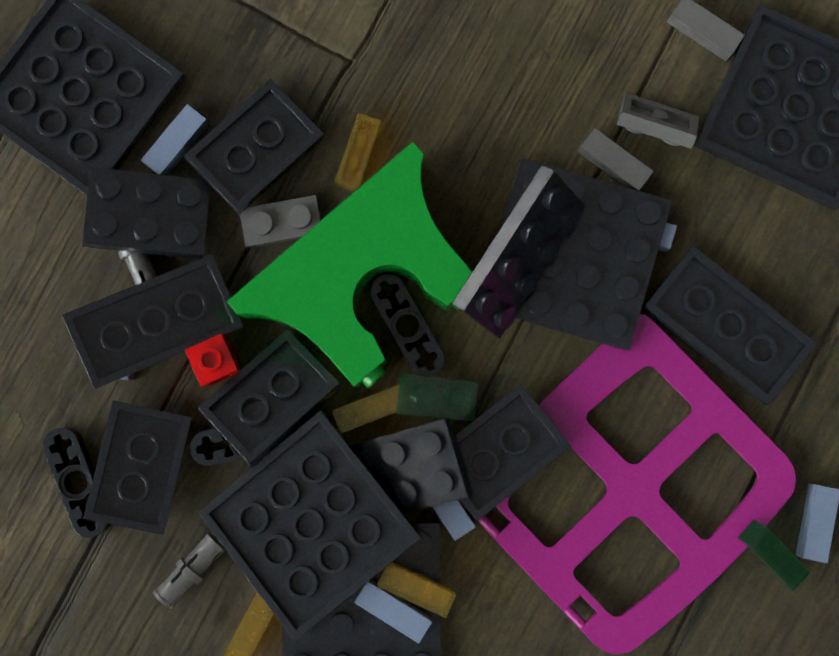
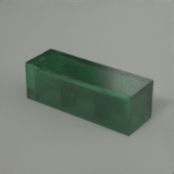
M755 519L737 537L781 583L794 591L810 574L769 528Z

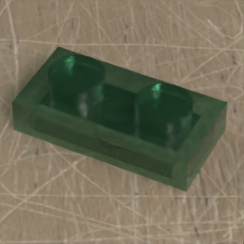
M400 374L396 414L435 418L450 417V419L474 421L478 382Z

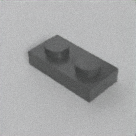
M625 93L617 125L625 127L628 131L635 134L644 133L662 139L669 145H681L691 149L697 137L699 116Z
M316 195L251 206L240 214L245 245L248 249L299 240L321 221Z

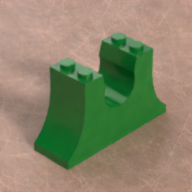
M413 142L232 296L227 301L229 306L236 314L248 320H271L297 329L321 348L354 387L359 388L364 384L366 388H370L386 374L382 367L388 362L376 338L362 327L358 319L357 302L365 285L380 275H403L419 286L426 299L445 312L452 306L459 311L460 309L452 303L472 274L470 268L443 238L430 216L421 186L423 153Z

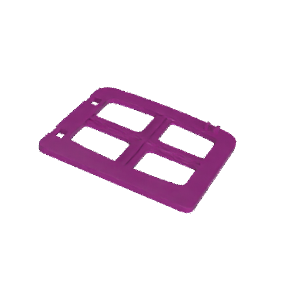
M639 314L628 352L601 344L538 405L571 445V448L604 481L607 489L605 496L552 547L544 546L516 517L508 506L509 497L496 506L510 521L502 531L486 515L478 520V522L594 645L604 652L622 654L635 650L659 631L728 568L792 496L796 475L794 466L788 457L651 318ZM652 367L691 405V412L640 462L630 464L588 423L586 417L591 409L624 381L642 368ZM717 433L754 469L757 480L740 504L712 535L704 540L661 498L659 489L661 484L712 434ZM458 499V501L461 503V505L468 511V509H467V508L465 507V505L461 502V500ZM634 516L638 517L679 559L680 565L643 599L621 615L615 616L608 613L577 581L573 572L575 567L626 518ZM580 595L596 611L587 621L571 606Z

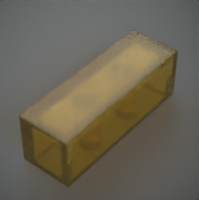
M360 113L357 114L335 179L336 186L353 192L362 186L382 127L381 120Z
M399 384L332 410V414L338 430L344 433L409 407L402 386Z
M394 562L382 571L377 582L378 587L444 618L447 617L456 597V591Z
M258 592L252 600L224 656H253L274 616Z

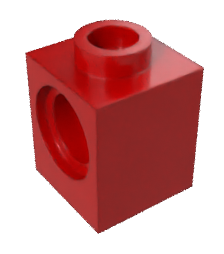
M222 333L185 349L201 387H210L233 377L243 368L229 336Z

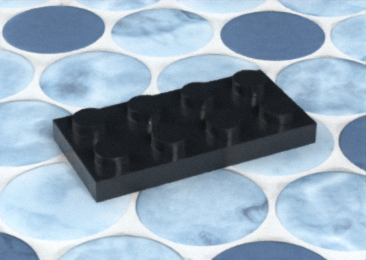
M543 165L540 167L452 303L481 327L498 338H501L505 330L513 324L517 311L527 296L535 290L539 277L548 263L556 257L561 243L570 229L578 223L581 212L585 208L583 202L554 170Z
M694 245L686 251L642 307L764 405H769L817 345L814 340Z
M213 254L62 314L94 389L180 354L185 349L221 333L225 335L244 327L239 315L227 303L231 296Z

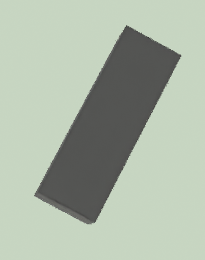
M681 0L667 20L668 24L724 61L729 59L745 36L693 0Z
M596 128L593 129L577 151L621 185L637 191L642 188L654 172Z

